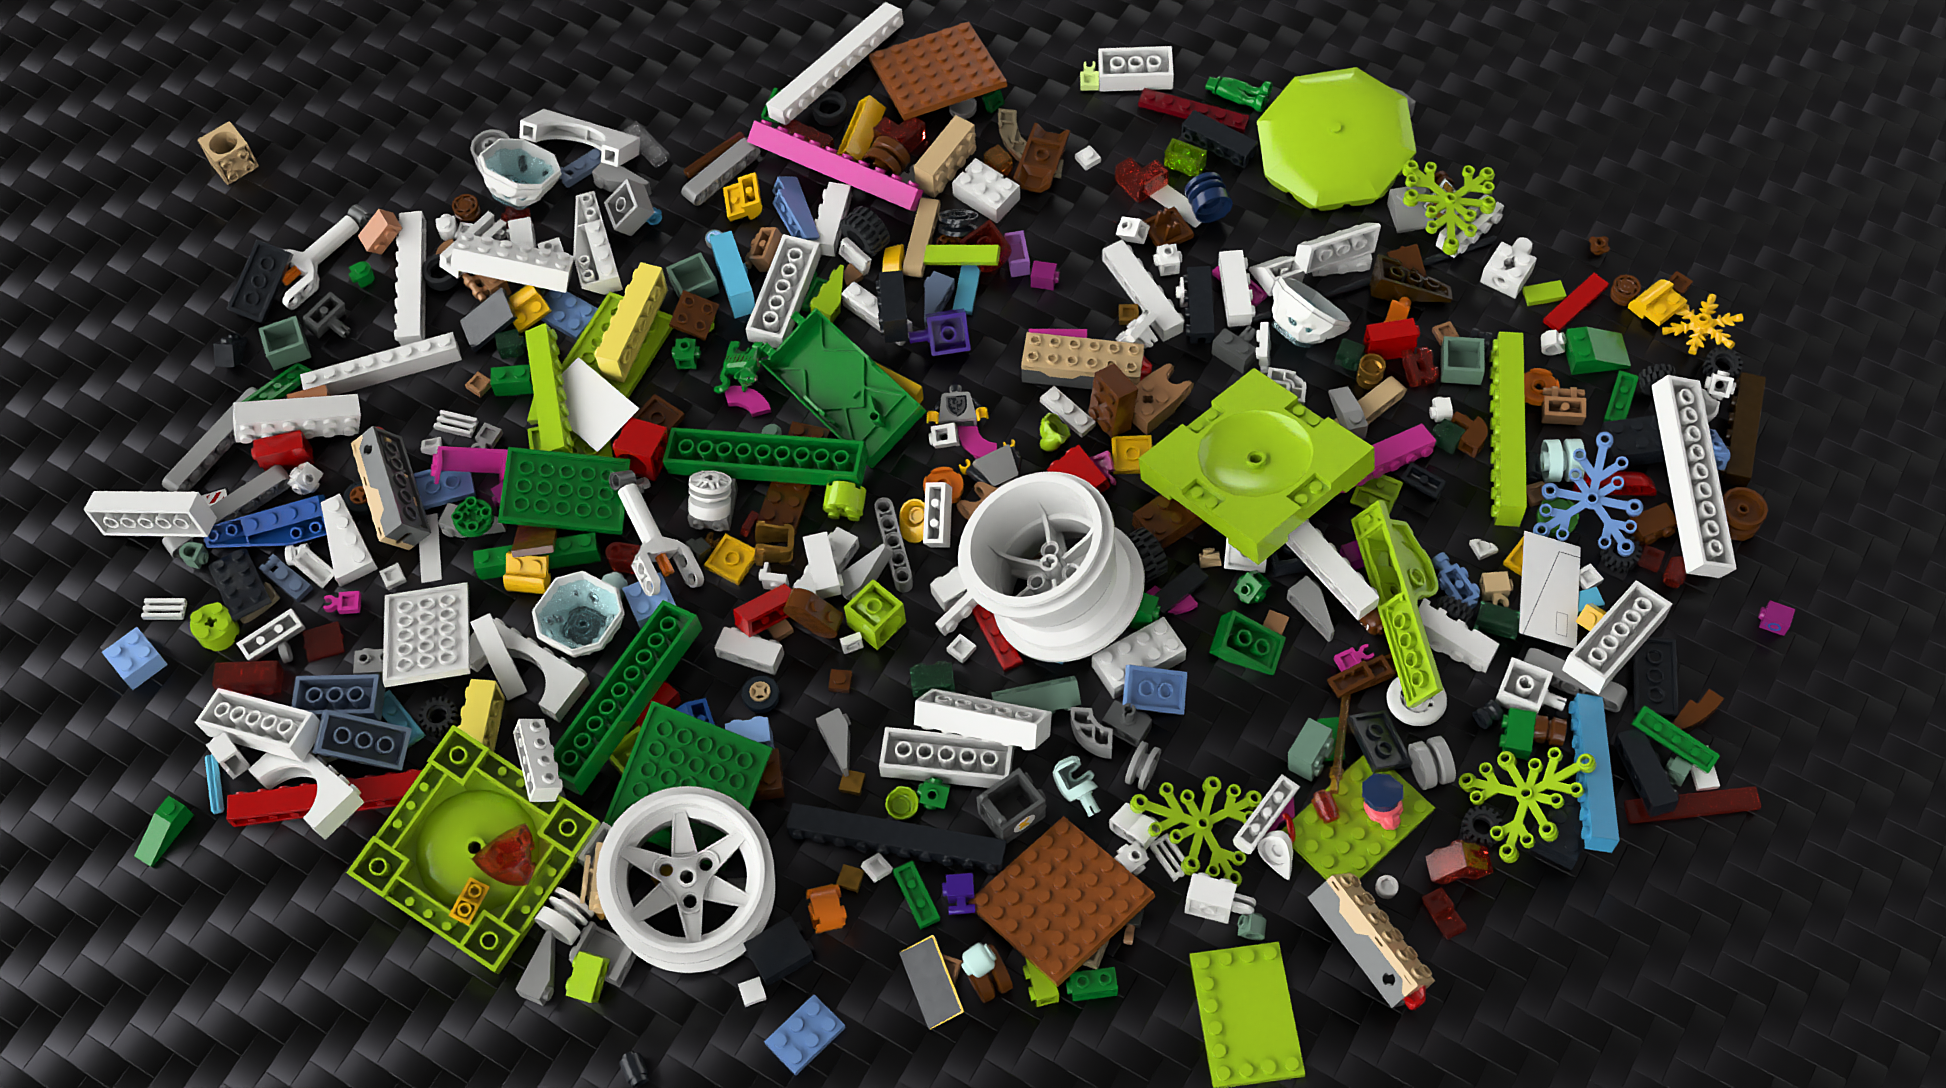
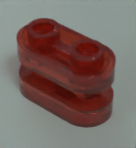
M1427 346L1418 347L1417 354H1414L1412 349L1402 351V363L1411 387L1420 386L1421 379H1424L1426 384L1436 382V378H1439L1438 368L1434 367L1431 349H1428ZM1417 362H1419V365H1420V369H1421L1420 372H1419V369H1418V366H1417Z
M614 542L608 545L606 556L611 568L615 571L635 574L631 565L641 546Z

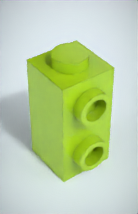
M1026 959V965L1022 967L1025 979H1030L1032 987H1028L1031 1001L1035 1000L1037 1007L1059 1002L1057 986Z

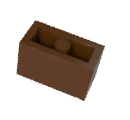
M1666 502L1643 511L1637 517L1629 518V520H1633L1637 524L1636 531L1630 535L1635 537V542H1640L1639 546L1643 544L1650 545L1658 538L1663 536L1667 538L1673 535L1678 526L1676 516ZM1627 524L1626 528L1628 530H1633L1634 525Z

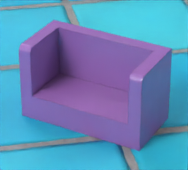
M1024 231L1005 233V249L1011 277L1030 275V260Z

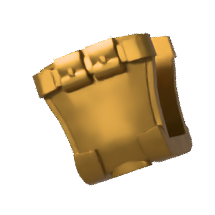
M758 521L755 530L757 545L755 547L754 563H756V566H763L765 562H778L781 565H789L792 561L794 548L793 526L790 524L778 526L765 524V521ZM787 542V547L759 543Z

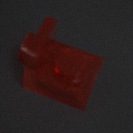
M507 206L505 213L501 215V220L506 222V229L509 228V220L530 217V208Z

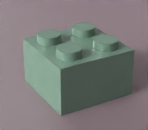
M701 252L666 267L669 281L679 299L683 290L705 299L719 293L717 280Z
M296 316L259 328L266 357L274 370L312 358L304 330Z
M1444 336L1441 346V382L1481 385L1485 372L1484 339Z
M1309 718L1288 752V769L1311 782L1315 775L1319 776L1324 767L1322 764L1324 758L1329 759L1334 750V747H1332L1334 742L1332 729Z

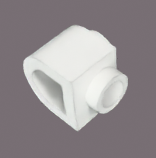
M443 214L440 218L436 219L439 235L445 241L452 238L454 240L458 229L456 218L449 214Z
M1556 329L1542 334V353L1545 355H1556L1565 352L1564 344L1567 342L1565 334L1563 332L1559 333Z
M1450 397L1434 398L1432 400L1433 405L1429 408L1430 418L1434 419L1435 422L1451 421L1453 409Z

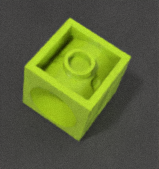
M874 579L844 606L847 625L856 633L860 632L862 638L877 650L906 623L904 604Z

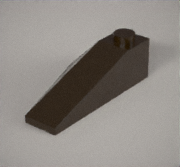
M1380 254L1377 255L1370 281L1371 296L1387 301H1400L1402 297H1407L1411 301L1451 302L1453 300L1450 286L1430 276L1425 278L1418 274V270L1414 268L1409 270L1401 267L1402 262L1397 259Z

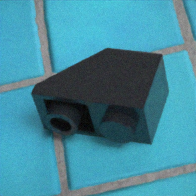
M238 333L228 334V337L220 338V341L214 343L215 366L235 367L241 364L248 337H241Z

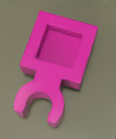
M1105 451L1089 457L1107 480L1110 479L1111 484L1116 485L1115 478L1110 474L1115 471L1110 452Z
M360 591L339 592L338 598L326 595L324 596L325 601L332 603L328 606H323V608L328 613L334 612L336 609L339 614L360 613L362 594Z
M1364 644L1357 652L1352 647L1335 655L1334 661L1342 672L1364 660L1368 662L1374 659V653L1365 655L1363 652L1368 650L1369 645Z

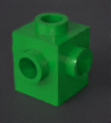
M676 339L675 347H672V358L675 360L677 369H696L697 358L701 357V348L697 346L696 339Z
M1258 570L1249 571L1238 579V585L1233 591L1246 604L1259 603L1266 596L1265 592L1271 583Z
M937 777L925 779L924 784L920 783L917 796H920L919 803H923V807L936 810V807L945 809L951 785L942 783L943 780ZM930 791H934L936 795H932Z

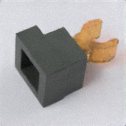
M713 532L708 533L705 540L700 537L696 541L693 538L686 541L685 545L690 547L698 565L709 558L711 548H716L720 542V538L712 540Z

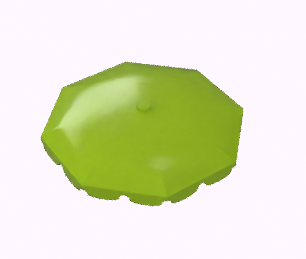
M1357 67L1294 77L1257 120L1265 177L1276 188L1286 193L1290 192L1297 201L1306 207L1319 209L1320 211L1338 209L1345 204H1350L1351 206L1366 205L1382 198L1394 184L1396 177L1402 174L1404 164L1409 160H1413L1416 155L1407 98Z

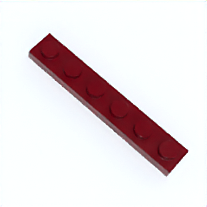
M1144 88L1138 101L1139 107L1187 119L1191 112L1196 110L1241 134H1244L1249 122L1248 115Z

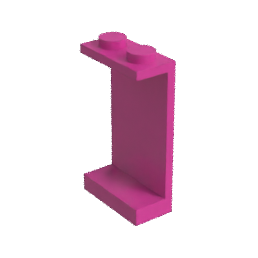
M438 446L437 454H433L430 474L434 476V484H439L441 471L499 473L500 484L504 481L508 450Z

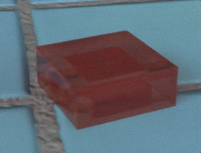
M753 510L751 511L741 528L740 534L745 537L749 535L758 519V513Z
M1645 545L1637 565L1657 573L1665 552Z

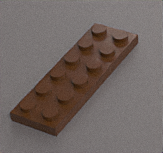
M792 421L787 436L829 438L831 431L827 428ZM771 482L756 523L758 521H765V524L778 526L790 524L793 526L794 534L796 535L813 485Z

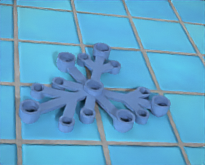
M1601 432L1596 438V444L1599 449L1594 468L1586 458L1585 450L1579 448L1573 453L1574 460L1580 463L1592 480L1590 488L1582 478V472L1578 468L1570 470L1569 478L1576 483L1582 493L1560 489L1554 483L1545 484L1542 487L1544 499L1552 501L1560 497L1580 502L1567 510L1552 508L1549 504H1542L1539 509L1540 515L1543 517L1552 516L1554 518L1546 523H1537L1533 527V533L1549 537L1550 530L1560 525V528L1556 531V537L1560 541H1565L1569 537L1568 527L1570 518L1585 508L1594 509L1604 523L1602 537L1598 540L1599 547L1601 549H1608L1611 546L1610 536L1612 534L1618 543V553L1621 556L1628 557L1633 554L1635 545L1630 539H1625L1620 530L1632 534L1636 531L1637 524L1633 520L1624 522L1611 519L1603 506L1626 510L1629 516L1637 517L1643 511V504L1638 499L1622 501L1605 497L1614 490H1620L1624 486V480L1620 476L1613 477L1611 483L1599 489L1601 481L1619 470L1626 469L1628 466V459L1620 456L1614 464L1603 470L1607 449L1613 445V436L1609 432ZM1608 437L1609 441L1604 443L1601 441V438ZM1581 452L1584 456L1577 458L1576 453ZM1624 460L1626 464L1619 466L1618 461ZM1573 472H1578L1579 477L1573 478L1571 474ZM1620 480L1622 484L1615 486L1613 482ZM1553 488L1554 492L1552 494H1548L1546 492V489ZM1595 496L1596 501L1590 502L1588 497ZM1637 504L1639 508L1632 510L1630 506ZM1547 507L1550 509V512L1545 514L1542 512V509ZM1633 524L1634 529L1628 530L1626 525ZM1539 527H1544L1546 531L1544 533H1539L1537 529ZM1564 531L1567 535L1562 538L1558 533ZM1606 539L1608 540L1609 544L1607 546H1603L1601 544V540ZM1625 543L1629 544L1630 549L1624 550L1622 545Z

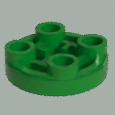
M470 496L457 506L451 518L456 530L461 535L477 537L483 535L492 527L494 512L486 501Z

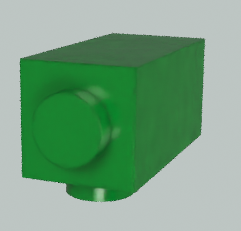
M1115 967L1073 972L1070 975V980L1066 981L1067 994H1072L1073 1001L1118 996Z

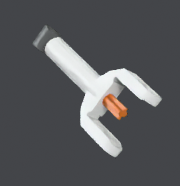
M355 204L351 206L348 214L304 252L290 249L285 250L294 255L289 264L291 268L283 278V284L287 286L299 275L303 277L285 293L283 304L291 310L297 308L319 289L318 265L359 230V226L364 228L373 217L371 213L360 205Z
M632 470L612 472L609 476V484L613 490H619L618 495L642 541L640 550L636 554L631 566L645 594L653 596L660 592L661 580L652 562H657L663 575L668 577L675 572L669 561L671 557H673L688 586L691 588L702 586L704 576L690 547L678 540L662 537L636 485L635 473Z

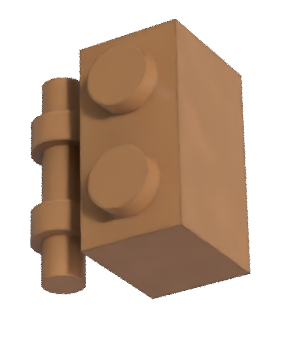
M777 227L761 228L756 237L752 239L750 252L745 257V264L748 269H751L752 265H754L760 272L769 271L783 236Z
M469 273L462 274L464 284L471 288L473 296L479 299L481 303L487 299L486 295L489 294L491 296L501 287L506 289L508 295L511 294L506 280L477 274L474 276H470Z
M1558 386L1543 388V396L1545 397L1542 402L1541 423L1583 425L1586 418L1585 390L1577 389V387L1563 389L1558 388Z

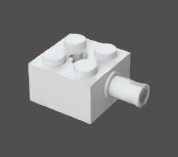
M1512 657L1495 702L1507 709L1516 708L1538 714L1543 704L1563 711L1567 698L1549 692L1548 686L1553 672Z

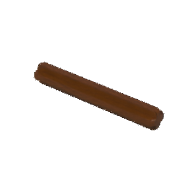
M739 131L683 170L684 174L688 178L693 177L739 140L745 138V135Z

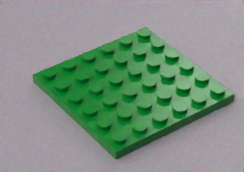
M652 701L604 822L613 826L616 820L628 808L642 798L664 789L684 786L702 787L720 792L731 797L749 811L773 748ZM689 823L698 853L727 836L712 826L702 823ZM672 826L656 833L647 841L672 850ZM730 857L719 870H726ZM710 860L702 861V863L709 866L713 865Z

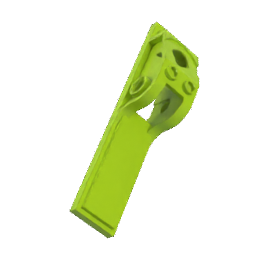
M1377 500L1352 518L1351 522L1370 585L1376 589L1380 597L1377 608L1407 707L1415 708L1444 690L1417 605L1418 600L1428 599L1436 594L1438 591V580L1430 557L1418 543L1406 521L1390 519L1385 501Z

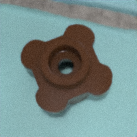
M1606 236L1590 237V250L1594 254L1601 255L1604 252H1609L1610 247L1607 244L1608 238Z

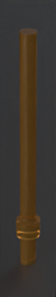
M1351 694L1343 696L1341 700L1334 761L1329 775L1331 779V794H1338L1340 780L1343 778L1342 760Z

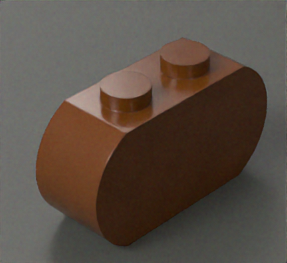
M802 588L791 590L783 608L786 615L815 635L824 638H835L844 619L842 612L812 591Z

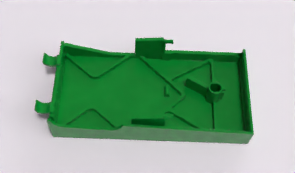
M817 308L806 318L795 311L790 317L798 326L776 350L766 342L761 349L769 357L760 360L759 363L776 377L839 439L864 441L869 453L866 465L873 469L922 417L926 410Z

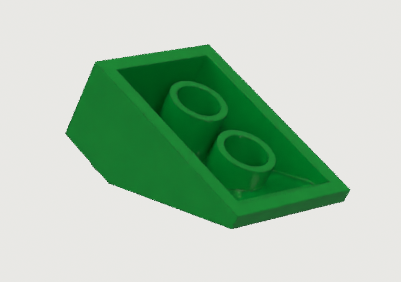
M1591 327L1567 329L1565 334L1567 342L1564 345L1572 375L1631 368L1622 333Z
M1232 610L1221 616L1209 653L1227 662L1274 675L1286 637Z

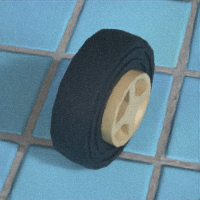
M767 676L753 677L743 687V702L754 713L769 712L779 702L780 692L778 685Z

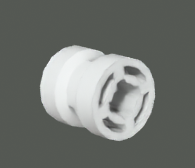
M307 543L300 544L298 547L293 545L285 547V559L288 566L294 565L291 562L292 559L304 546L310 549Z

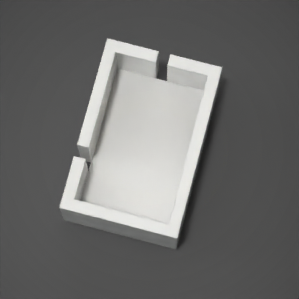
M976 158L965 168V172H962L952 182L954 197L996 223L1020 200V185L1007 177L1004 179L1002 174Z

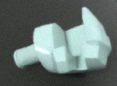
M1077 756L1065 758L1057 763L1053 771V777L1059 791L1069 802L1076 799L1080 800L1088 817L1094 815V812L1098 813L1101 810L1091 794L1094 789L1098 788L1092 781L1094 773L1089 770L1078 779H1073L1072 773L1082 764Z

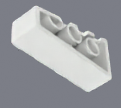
M335 495L321 502L334 576L339 586L342 587L377 570L378 568L341 495Z
M1424 598L1418 609L1431 648L1437 652L1450 655L1455 661H1462L1470 665L1476 671L1486 673L1497 652L1499 643L1476 629L1470 631L1465 622L1460 619L1452 620L1446 615L1447 611L1442 608L1436 610L1429 605L1431 601Z

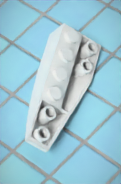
M594 191L576 195L573 256L582 289L606 295L609 291L617 292L623 290L596 195Z

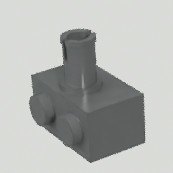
M329 292L303 316L304 327L317 338H320L329 329L334 330L342 338H345L351 331L350 328L339 321L345 314V303Z
M1247 326L1237 336L1224 328L1213 340L1212 354L1244 374L1255 362L1256 348L1249 344V342L1256 336V330L1254 328L1251 329V326Z
M1114 700L1102 719V726L1113 729V735L1138 748L1152 728V719L1144 712H1137L1134 705L1131 708V703L1123 705V702Z

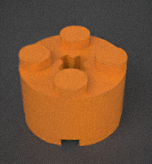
M838 884L806 890V898L811 900L808 910L816 934L839 929L845 925V919L847 918L844 905L840 906L839 898L841 897V891Z

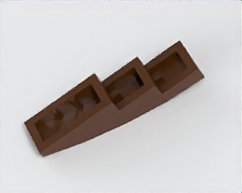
M1390 653L1386 656L1382 654L1368 662L1364 660L1328 678L1327 681L1336 696L1340 698L1379 684L1398 674L1392 654Z

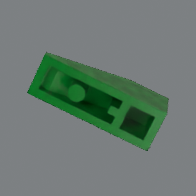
M168 795L154 813L134 856L150 867H153L194 814L185 805Z

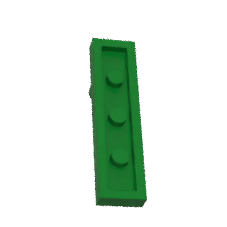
M297 362L242 402L281 399L302 384L300 374L311 372L312 370Z
M1646 706L1642 707L1632 722L1633 726L1706 774L1710 772L1720 757L1718 753Z

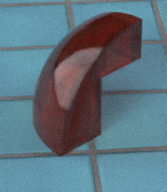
M524 823L499 835L472 858L473 862L485 874L501 883L512 886L528 885L535 869V862H532L531 851L535 849V844L528 826Z

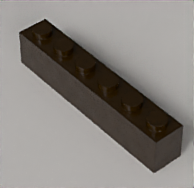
M1741 372L1739 378L1734 380L1736 383L1735 395H1732L1729 407H1732V412H1729L1727 424H1730V428H1727L1724 440L1727 441L1726 447L1730 451V460L1727 462L1725 470H1719V474L1722 475L1721 483L1746 488L1751 480L1766 377Z

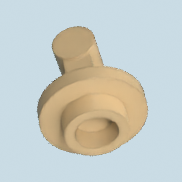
M1205 548L1202 553H1199L1200 568L1221 566L1220 553L1215 551V548Z

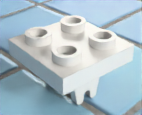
M1153 310L1148 314L1142 313L1137 319L1132 320L1126 326L1128 329L1125 332H1121L1115 339L1118 342L1144 344L1145 349L1152 347L1153 343L1151 340L1155 343L1158 339L1149 325L1158 315Z

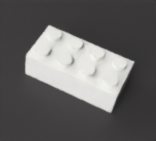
M1172 46L1098 49L1099 91L1144 90V88L1150 90L1173 89Z
M1162 617L1092 655V668L1112 698L1115 699L1124 694L1126 665L1168 670L1186 659V648L1165 617Z

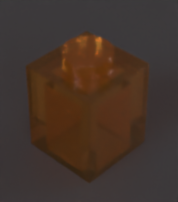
M999 144L984 153V164L1000 174L1007 175L1013 169L1012 157Z

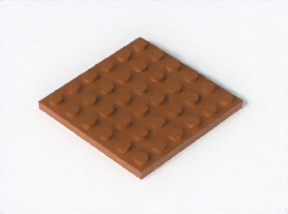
M969 22L945 28L941 31L868 54L869 61L903 120L1007 87L1005 77Z
M1063 816L974 896V899H970L968 904H975V912L1058 987L1155 898V894Z

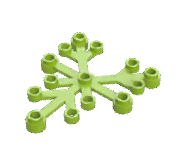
M1409 160L1404 164L1402 170L1403 175L1407 177L1405 184L1410 188H1429L1437 195L1418 194V191L1415 189H1409L1404 194L1403 203L1409 207L1416 206L1418 201L1438 203L1435 206L1427 207L1425 215L1430 219H1434L1438 213L1444 209L1446 210V214L1436 221H1428L1425 229L1428 233L1434 234L1438 228L1447 224V239L1444 241L1442 250L1448 255H1454L1459 249V242L1455 238V225L1464 231L1467 237H1474L1477 232V227L1474 224L1465 223L1455 214L1454 210L1462 215L1467 222H1473L1477 213L1473 209L1467 210L1463 206L1479 207L1480 211L1485 214L1493 213L1496 207V201L1493 197L1486 196L1482 200L1461 197L1469 192H1479L1486 195L1492 194L1495 187L1492 183L1495 173L1492 168L1485 167L1480 171L1479 176L1472 180L1475 169L1467 165L1462 171L1464 186L1451 193L1445 192L1434 182V173L1437 168L1435 163H1426L1424 168L1425 175L1419 170L1416 161Z
M1553 747L1548 751L1550 759L1543 781L1536 784L1539 772L1543 769V764L1538 758H1533L1528 763L1530 771L1525 784L1516 768L1517 760L1513 753L1509 751L1499 754L1497 762L1503 770L1509 772L1517 788L1500 784L1494 775L1492 765L1488 762L1482 763L1479 767L1480 773L1488 781L1476 779L1472 773H1464L1460 776L1459 785L1464 791L1472 792L1470 800L1474 805L1479 806L1483 804L1486 799L1497 793L1516 797L1519 802L1513 821L1502 827L1494 826L1490 830V835L1495 841H1501L1509 834L1506 844L1502 845L1499 850V855L1504 862L1513 863L1518 859L1519 851L1515 846L1519 835L1520 842L1525 848H1532L1535 845L1534 837L1528 833L1523 824L1528 806L1540 825L1539 834L1548 842L1554 841L1558 837L1559 831L1556 825L1547 821L1537 802L1552 805L1556 809L1564 805V799L1559 793L1552 795L1541 793L1547 789L1568 793L1576 798L1581 797L1584 794V788L1580 783L1566 784L1561 781L1579 771L1584 773L1593 772L1596 769L1597 763L1591 754L1584 753L1580 755L1576 763L1555 774L1563 754L1559 748ZM1553 753H1559L1557 757H1552ZM1505 757H1509L1508 761H1502ZM1589 759L1587 764H1582L1583 760ZM1539 763L1537 768H1532L1533 764ZM1486 767L1490 768L1488 772H1483ZM1467 778H1471L1470 782L1464 783ZM1579 787L1580 791L1574 793V788ZM1529 791L1530 794L1527 797H1524L1523 794ZM1480 795V799L1475 801L1474 797ZM1560 798L1559 803H1553L1554 799ZM1551 827L1549 832H1544L1545 828ZM1496 831H1501L1499 836H1494ZM1526 838H1531L1529 843H1524ZM1511 849L1509 854H1504L1505 850Z
M1214 776L1208 777L1202 784L1205 797L1201 812L1193 800L1194 793L1191 790L1186 789L1181 793L1180 801L1186 805L1191 816L1184 814L1173 794V785L1169 782L1161 785L1159 793L1165 797L1170 808L1150 802L1142 794L1133 796L1129 806L1134 813L1140 814L1147 810L1168 818L1160 823H1151L1148 827V833L1151 836L1157 837L1162 831L1181 822L1189 825L1181 830L1174 829L1169 834V840L1173 844H1179L1182 839L1194 834L1189 856L1185 857L1181 862L1183 873L1192 875L1199 870L1200 862L1198 855L1204 837L1212 851L1210 863L1205 869V874L1210 875L1211 878H1216L1220 873V868L1218 867L1220 865L1225 874L1223 876L1224 879L1231 880L1230 876L1233 875L1237 879L1236 882L1232 881L1234 884H1237L1236 888L1241 884L1242 877L1240 873L1233 870L1228 861H1231L1236 866H1240L1246 860L1245 853L1242 851L1234 853L1220 848L1211 830L1214 823L1227 817L1239 820L1245 824L1247 821L1246 815L1251 816L1253 812L1247 811L1244 813L1241 810L1245 808L1255 810L1262 801V796L1259 792L1249 791L1243 800L1235 803L1236 798L1241 793V789L1238 785L1232 784L1226 790L1227 799L1224 809L1210 816L1214 795L1221 789L1220 780ZM1210 782H1214L1216 787H1212ZM1163 787H1168L1170 792L1166 793ZM1230 789H1235L1237 794H1232ZM1184 794H1188L1190 800L1185 799ZM1251 796H1255L1257 798V802L1253 801L1251 799ZM1137 800H1142L1144 804L1139 805L1137 803ZM1199 821H1203L1206 827L1200 826ZM1152 827H1157L1159 832H1154ZM1173 834H1178L1180 839H1174ZM1235 856H1241L1242 861H1237ZM1188 861H1193L1195 867H1190ZM1209 868H1213L1216 874H1211Z

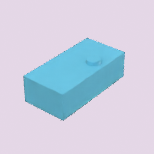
M732 231L709 237L714 259L734 317L738 318L752 314L755 301L747 277L748 271L746 264L742 263Z

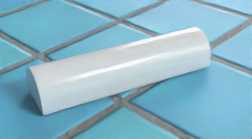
M1281 774L1234 837V845L1240 851L1251 854L1300 786Z

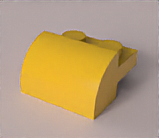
M755 172L739 177L738 183L723 188L727 217L730 221L748 216L751 220L762 212L758 177Z
M1658 280L1631 301L1628 309L1642 320L1647 317L1657 326H1660L1686 306L1687 300L1672 289L1673 283L1667 280Z
M526 285L509 297L518 318L513 324L520 333L552 312L538 287Z
M507 552L506 574L503 575L505 589L514 592L544 594L549 588L551 573H548L549 555L539 554L514 558L511 552Z

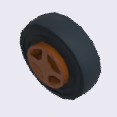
M362 481L350 485L343 495V500L350 513L355 516L369 515L371 511L367 503Z

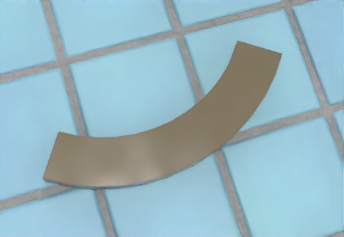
M999 108L998 126L1000 136L1007 150L1020 162L1027 142L1019 133L1017 110ZM1061 159L1056 175L1054 176L1055 178H1061L1064 164L1063 159Z

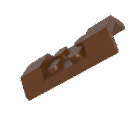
M1034 123L1014 175V181L1022 189L1042 193L1050 188L1063 156L1070 130L1056 134L1047 132L1038 123Z

